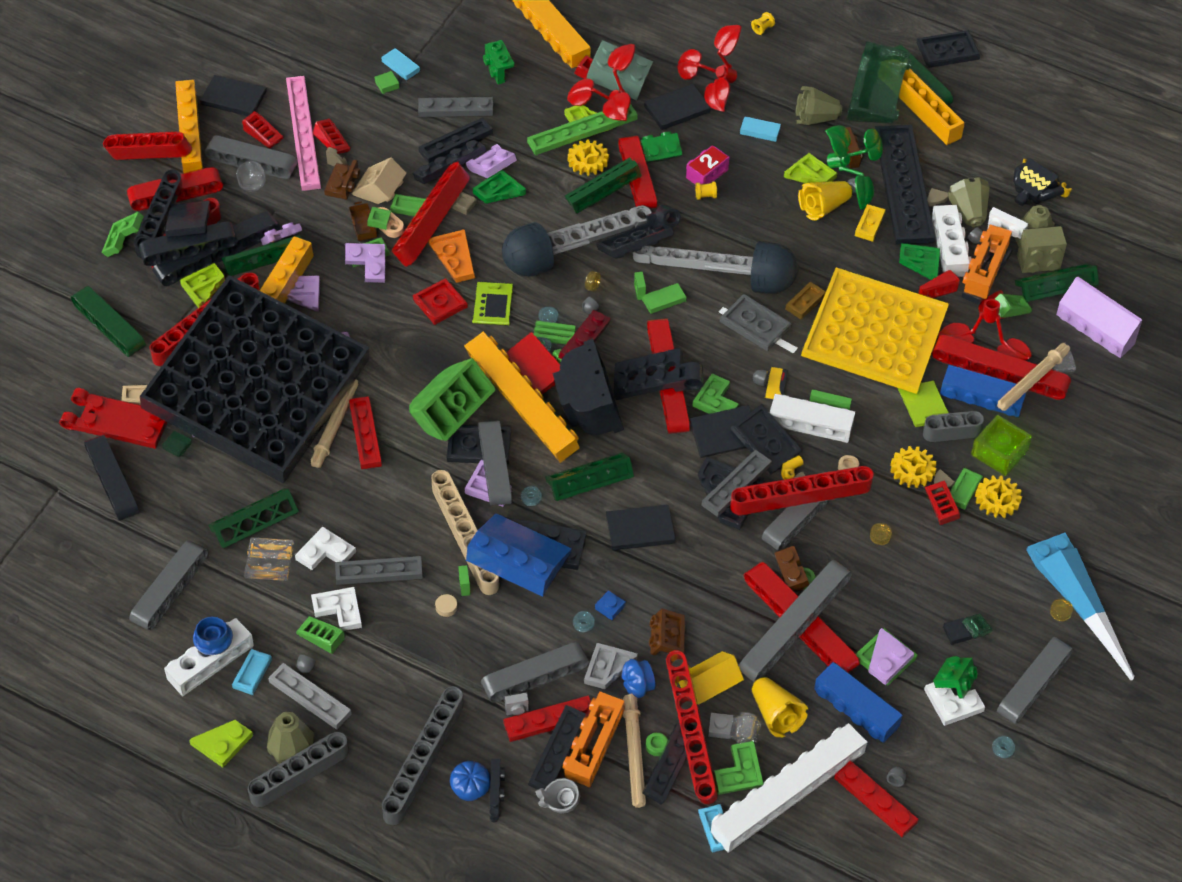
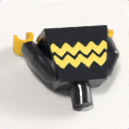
M1031 158L1028 160L1023 159L1022 164L1014 169L1013 182L1015 190L1019 193L1014 201L1020 206H1024L1028 200L1039 204L1041 201L1057 196L1068 197L1072 188H1065L1067 185L1065 182L1059 186V176Z

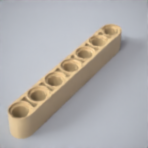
M438 470L432 474V491L466 559L468 544L476 534L477 529L450 474L445 470ZM467 561L482 593L486 595L495 594L499 590V576Z

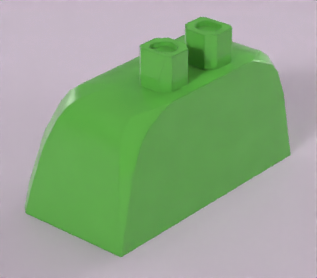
M471 358L456 363L438 374L412 400L409 405V411L424 432L437 439L447 441L495 391V387L476 361Z

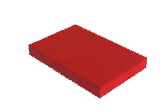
M532 332L506 352L509 356L508 361L516 363L521 370L519 372L522 377L526 375L531 381L533 390L537 388L543 395L555 385L553 373L560 371V364Z

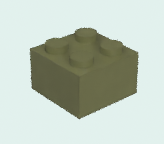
M1061 226L1023 230L1017 252L1022 273L1054 271L1061 268L1067 246Z

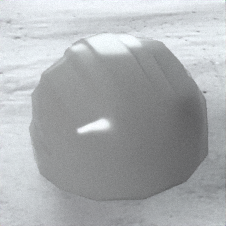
M565 778L552 781L545 790L541 788L535 791L540 799L538 802L540 807L549 808L561 814L574 810L579 804L581 797L577 785L572 780Z

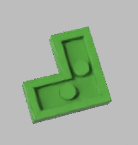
M136 212L113 223L102 253L106 257L118 254L123 249L125 237L139 231L144 216L140 212Z
M711 374L693 401V407L708 414L738 408L739 404L723 397L730 386V381L715 374Z
M754 741L731 745L735 767L714 770L713 772L718 795L762 787L763 780Z

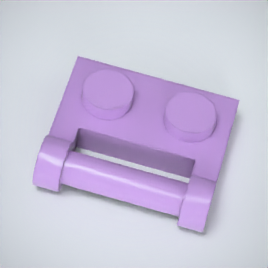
M495 144L488 152L466 162V166L471 172L489 178L517 161L514 153L501 149L498 144Z

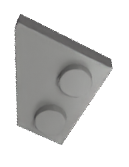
M597 643L584 678V684L606 689L622 674L623 665L626 661L630 659L637 660L638 653Z

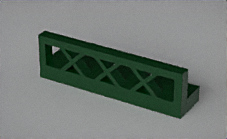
M628 158L566 194L565 198L574 212L578 214L641 177L639 166L635 160L632 161L631 158Z
M293 237L223 257L222 262L228 276H234L277 263Z
M1086 263L1015 279V285L1022 287L1023 297L1026 302L1066 293L1076 277L1081 278L1094 287L1099 285L1097 266Z
M619 453L545 476L546 483L551 486L554 500L559 501L632 478L634 473L630 457L624 453Z
M283 488L208 524L211 532L215 533L221 548H225L299 511L289 489ZM287 499L292 510L286 513L277 511L280 502ZM265 509L273 512L270 520L267 522L258 520L261 511ZM246 518L254 521L251 530L248 531L239 529L242 520ZM227 527L234 529L232 539L225 542L220 531Z

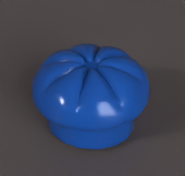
M218 617L202 619L197 624L193 634L195 647L205 655L223 653L230 647L233 639V632L230 626Z
M630 659L625 662L622 669V679L624 680L623 685L629 694L642 698L646 692L655 689V678L648 661L638 662L636 659Z
M465 761L458 764L450 775L452 790L460 799L465 801H473L482 797L490 788L491 777L484 765L475 761Z

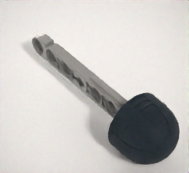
M646 206L631 208L630 211H621L549 233L537 222L517 227L507 235L503 243V260L511 271L520 276L530 277L548 272L553 267L555 254L630 230L633 226L637 227L645 224L647 220L640 218L637 213L643 212L645 215L651 214V210ZM621 218H628L630 220V224L623 223ZM609 222L613 224L614 228L608 229L604 223ZM571 233H578L581 239H574ZM560 238L563 240L564 244L559 245L554 241V239Z
M758 241L753 257L649 245L642 247L640 251L633 252L634 261L650 264L651 262L657 265L751 275L752 291L766 294L779 293L789 288L795 281L798 272L797 260L792 251L786 246L773 242Z

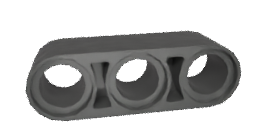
M977 411L931 415L925 420L923 437L929 442L975 438L981 433L984 417Z

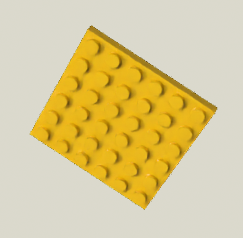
M836 267L801 356L917 394L949 304Z

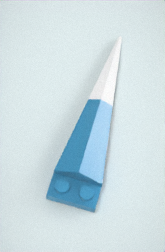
M1066 533L1028 546L1027 552L1036 568L1075 609L1128 678L1133 680L1132 670L1078 550L1073 547Z

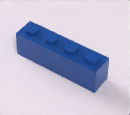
M948 365L940 395L1019 418L1026 393L1006 411H1002L1001 408L997 407L998 401L1016 385L1015 383Z
M834 662L816 678L814 688L816 693L821 698L831 702L839 712H844L849 716L853 723L866 729L874 739L884 743L900 727L903 716L900 712Z

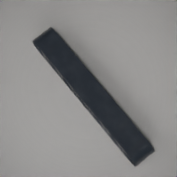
M262 212L233 226L238 238L235 246L155 265L152 271L163 286H170L207 266L222 261L223 257L237 254L260 243V239L265 236V232L273 229L279 231L280 225L270 212Z

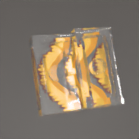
M251 538L247 551L248 559L244 570V577L287 581L294 541Z

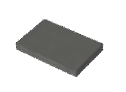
M745 294L720 317L722 324L766 351L791 328V322Z

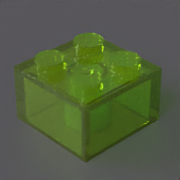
M997 415L974 440L971 455L1006 476L1028 451L1032 435Z

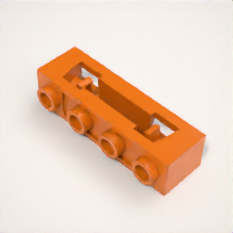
M991 224L987 232L983 231L980 238L982 244L977 245L974 253L976 258L971 259L968 267L970 272H966L962 283L965 284L964 292L987 299L1009 246L1012 231ZM990 247L989 252L994 253L987 273V271L981 268Z
M599 692L597 698L592 699L589 706L591 712L588 718L584 717L580 726L581 734L579 737L576 736L571 746V749H573L571 756H566L562 766L565 778L587 787H591L625 711L624 700L603 692ZM598 717H600V723L604 724L592 750V760L590 762V756L585 753L597 728Z

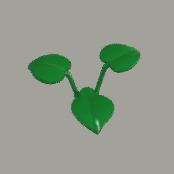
M841 125L830 127L825 132L830 138L834 153L828 154L827 164L831 169L839 168V171L857 174L855 190L860 210H863L874 196L872 180L869 176L864 177V173L846 168V166L850 163L851 156L867 152L871 161L878 160L883 152L882 140L877 130L873 128L868 129L864 134L866 149L848 154V146L851 142L849 131Z

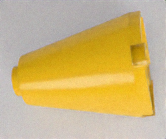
M846 181L808 182L803 184V188L799 190L798 200L801 210H805L808 214L806 217L811 220H818L849 200L852 196V187Z
M767 677L759 678L754 682L752 693L771 734L775 737H785L784 733L788 731L791 733L796 732L807 719L806 709L808 707L806 704Z

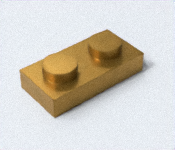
M809 282L786 304L785 310L802 319L824 298L826 291Z

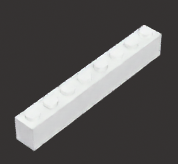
M849 723L843 728L838 727L831 737L826 740H820L813 750L802 753L795 763L787 764L777 776L769 777L759 789L754 788L741 802L736 801L726 813L718 814L712 820V836L729 853L833 777L850 760L853 762L863 755L867 741Z

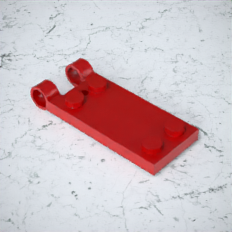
M76 388L71 396V401L74 404L86 406L81 417H77L72 412H64L59 421V424L68 430H77L98 436L105 435L107 438L156 449L167 425L166 421L141 408V405L89 394L88 391L82 388Z

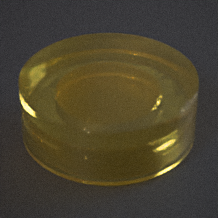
M595 271L589 272L585 281L587 290L593 292L597 290L601 278L600 273Z
M883 523L873 525L870 532L871 540L878 545L887 544L892 535L891 528Z
M1065 599L1055 600L1050 608L1051 616L1058 621L1068 620L1073 612L1072 604Z

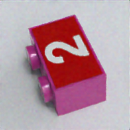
M712 145L707 150L702 151L697 158L689 161L686 166V178L694 184L698 182L700 184H711L712 181H715L728 171L729 156Z

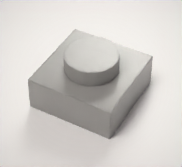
M527 693L505 696L506 715H520L529 711Z
M711 713L708 737L731 739L733 715Z

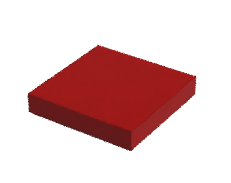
M446 278L413 295V301L434 325L468 308L467 302Z

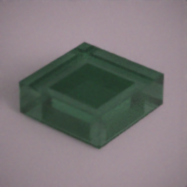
M173 431L162 444V448L180 458L192 444L190 438Z
M981 613L966 617L962 621L974 639L989 635L992 632V628Z

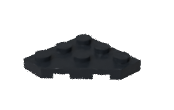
M706 457L698 472V478L706 495L713 491L736 468ZM759 477L752 485L763 484L764 478ZM729 506L718 516L720 523L740 530L748 514L736 515Z

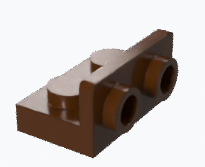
M353 160L351 166L336 163L324 190L326 196L347 200L349 193H352L354 190L355 179H358L360 176L357 160Z
M662 608L650 620L651 637L649 639V646H651V655L655 656L660 651L670 653L675 650L684 653L685 615Z

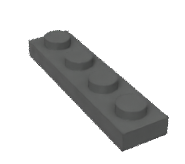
M493 97L418 98L419 117L493 116Z
M755 450L702 500V506L718 517L730 506L733 490L751 486L771 466L772 461Z
M421 556L335 562L336 585L423 579Z

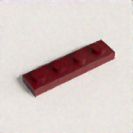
M593 310L560 351L558 358L562 360L566 353L584 345V341L593 339L596 342L609 325L611 318Z

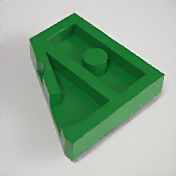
M500 170L475 186L473 194L485 204L523 196L526 194V188L503 170Z
M901 243L899 263L932 280L938 276L940 248Z

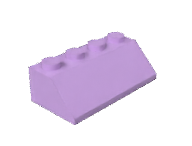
M1079 277L1075 278L1060 301L1056 314L1119 358L1135 345L1142 323L1141 318Z

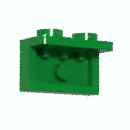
M502 40L485 44V55H483L484 63L486 66H489L490 75L492 78H495L497 84L505 83L504 70L514 67V62Z
M671 131L664 132L659 137L648 135L640 141L646 163L682 156L677 133L672 134Z
M957 656L947 658L933 680L935 688H956L959 699H964L974 680L977 679V667L974 666L972 658H959Z

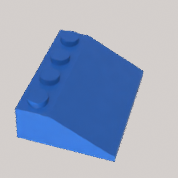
M495 514L476 532L468 544L466 561L543 597L572 551V548L499 514Z

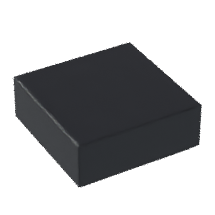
M964 618L943 624V629L951 645L972 639V634Z

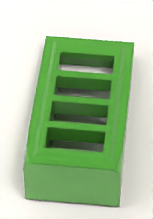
M999 294L995 298L1000 303L999 316L1001 318L1027 314L1032 311V308L1023 296Z
M310 616L296 631L297 635L330 654H333L345 639L343 630ZM310 624L313 625L309 632L305 631ZM318 628L319 631L316 634H313V632Z

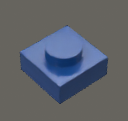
M609 590L595 604V610L610 620H613L625 607V601Z

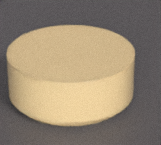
M851 455L841 457L838 463V470L859 467L858 459Z
M448 594L438 597L435 602L437 613L443 617L455 614L457 611V600L455 597Z

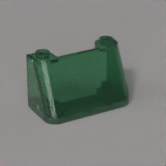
M866 42L846 120L891 124L893 120L897 121L900 111L897 109V101L905 70H909L911 66L910 52Z

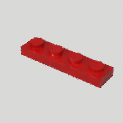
M369 396L349 399L361 470L381 467V457Z
M588 695L503 719V724L509 741L513 742L554 730L565 705L585 713L588 718L591 712L589 710L591 701Z
M851 760L835 774L834 779L901 837L905 836L918 823L916 816Z

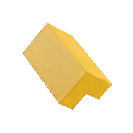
M723 651L690 668L698 705L744 680L735 656ZM686 680L679 682L681 688H684L688 683Z

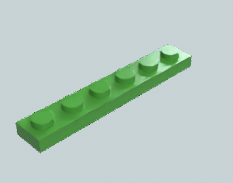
M630 104L627 121H618L606 117L603 111L527 137V143L534 154L538 155L637 120V113Z

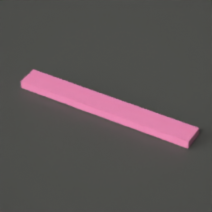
M305 77L286 78L301 188L302 191L321 189Z

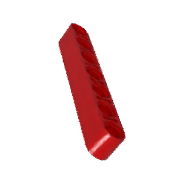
M459 162L451 164L446 169L393 247V254L404 266H409L417 259L468 183L470 176Z
M246 273L238 278V280L260 291L259 280L256 274ZM210 300L151 343L150 352L154 365L161 367Z
M668 318L648 320L647 330L652 354L673 350L674 345ZM676 366L670 367L668 372L674 370ZM674 388L660 390L668 434L689 432V418L683 391L676 392Z
M947 335L938 337L932 351L933 358L940 362L1015 384L1037 366V364ZM1051 369L1029 391L1062 400L1067 394L1071 379L1068 375Z
M859 466L740 487L733 490L731 494L730 509L736 515H746L865 494L871 490L874 474L869 467Z
M760 562L744 573V579L748 586L779 617L798 598L764 562ZM819 617L799 637L827 666L834 662L847 673L859 666L856 654Z
M675 650L667 655L666 663L693 786L699 801L703 804H712L718 797V791L690 666L684 653ZM677 659L683 660V663H682L681 666H679V667H674V666H672V664H673V662H674L675 660H677ZM681 680L688 681L684 688L677 687ZM684 702H692L690 709H682ZM697 723L695 730H686L688 724ZM695 744H701L702 749L699 752H691ZM699 766H706L707 770L704 774H696ZM709 787L712 789L709 796H701V791L704 788Z

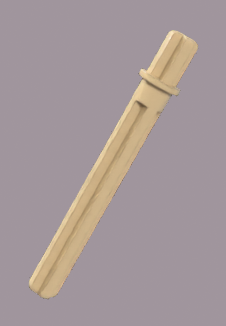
M1061 343L1055 350H1050L1048 356L998 401L997 407L1001 408L1002 411H1006L1048 371L1063 361V358L1069 353V345Z
M355 379L333 411L319 443L314 446L315 452L311 458V466L320 468L325 457L330 454V446L348 409L349 399L353 398L358 387L357 379Z
M629 694L624 696L625 711L623 712V717L626 722L632 805L640 808L646 804L645 795L642 794L645 787L639 728L641 713L638 710L637 697Z

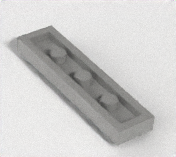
M284 663L269 677V683L336 730L351 715V710Z

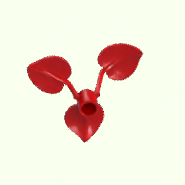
M740 25L722 27L716 34L714 45L719 49L717 53L725 65L714 69L700 64L702 54L695 49L684 52L678 61V73L686 80L696 76L698 67L716 73L719 79H715L714 83H710L706 87L704 98L711 108L721 112L725 111V104L730 93L729 83H733L737 78V71L731 68L732 65L728 63L724 56L730 55L735 49L742 29Z
M628 44L618 47L609 56L608 66L614 68L613 73L619 90H613L607 96L593 88V80L583 79L571 88L567 101L574 106H582L591 99L592 92H595L608 100L603 106V113L606 117L618 121H627L631 98L623 89L617 70L623 71L630 65L636 46Z
M1002 290L993 293L981 302L978 307L980 312L979 318L972 330L965 324L952 323L945 326L938 333V337L947 335L973 343L974 337L971 334L975 333L982 319L987 323H994L996 321L1002 344L998 346L997 352L1024 361L1031 358V351L1024 342L1015 338L1008 339L1006 342L1003 339L1000 319L1003 318L999 316L1000 303L995 300L999 294H1003Z

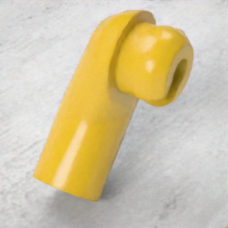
M796 456L783 463L781 476L784 480L794 478L795 469L804 464L800 456Z

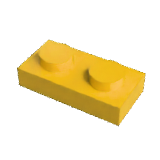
M867 204L856 228L855 236L873 242L885 215V209Z

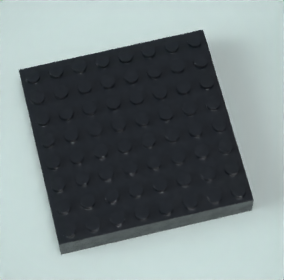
M229 275L141 393V408L284 484L368 362L369 347Z

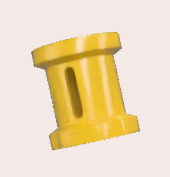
M768 12L763 13L761 18L751 22L753 31L758 35L763 34L768 27L771 28L775 25L774 17Z
M712 181L711 184L696 183V199L700 200L702 197L716 199V182Z

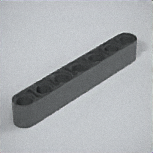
M836 560L830 561L742 659L739 664L741 673L753 682L763 678L849 582L852 572Z
M452 686L444 690L384 798L382 811L383 819L387 824L397 825L403 820L462 712L463 694L458 687ZM431 735L438 736L436 738H430ZM422 753L428 754V755L423 756V757H422V756H419V755L422 754ZM417 772L415 775H410L409 773ZM401 790L408 791L404 794L398 793ZM390 809H397L396 812H388Z

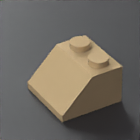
M390 157L369 167L352 194L377 204L384 201L389 202L395 196V190L403 184L402 179L406 172Z

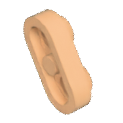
M391 212L387 229L380 230L387 236L396 238L403 234L404 225Z

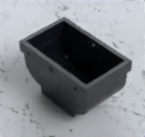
M593 339L584 341V345L564 355L560 362V371L553 373L561 405L571 426L580 425L582 430L588 434L600 435L614 431V433L623 431L624 427L607 371Z

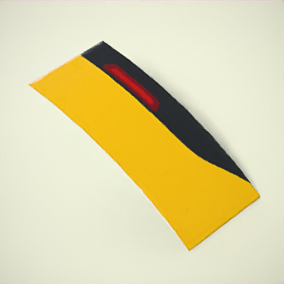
M771 367L765 398L774 399L775 394H784L787 369Z

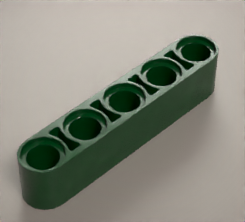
M897 45L883 53L884 60L897 55L947 106L953 103L951 92L902 45Z
M86 286L71 296V301L77 310L124 355L130 357L146 346L142 336L91 287Z

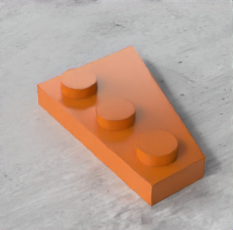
M465 230L429 239L428 244L456 283L475 278Z

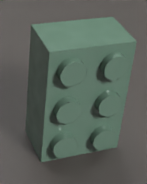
M602 40L590 65L586 79H591L595 84L612 91L619 90L613 73L614 68L608 66L609 56L618 48L617 46ZM634 54L630 65L625 70H617L623 89L630 95V98L636 101L653 61Z

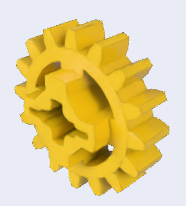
M586 140V143L579 141V145L573 144V149L569 148V167H573L574 172L579 170L580 175L584 172L587 176H590L591 172L597 175L598 170L603 172V168L607 167L609 154H607V148H603V144L596 145V141L590 143L589 140Z
M908 446L907 451L901 448L900 453L895 452L894 458L891 460L890 472L894 473V480L900 479L899 484L902 485L905 482L908 488H910L911 484H914L916 488L919 487L920 483L926 486L927 481L931 482L936 472V461H932L933 455L927 456V450L925 449L921 452L919 447L912 450L911 446Z
M992 475L990 481L984 478L983 483L978 484L975 497H977L976 504H980V510H987L986 515L994 513V518H997L998 514H1001L1005 518L1006 513L1013 515L1014 510H1018L1022 500L1020 496L1021 489H1016L1017 483L1011 484L1010 478L1005 481L1001 475L999 479Z

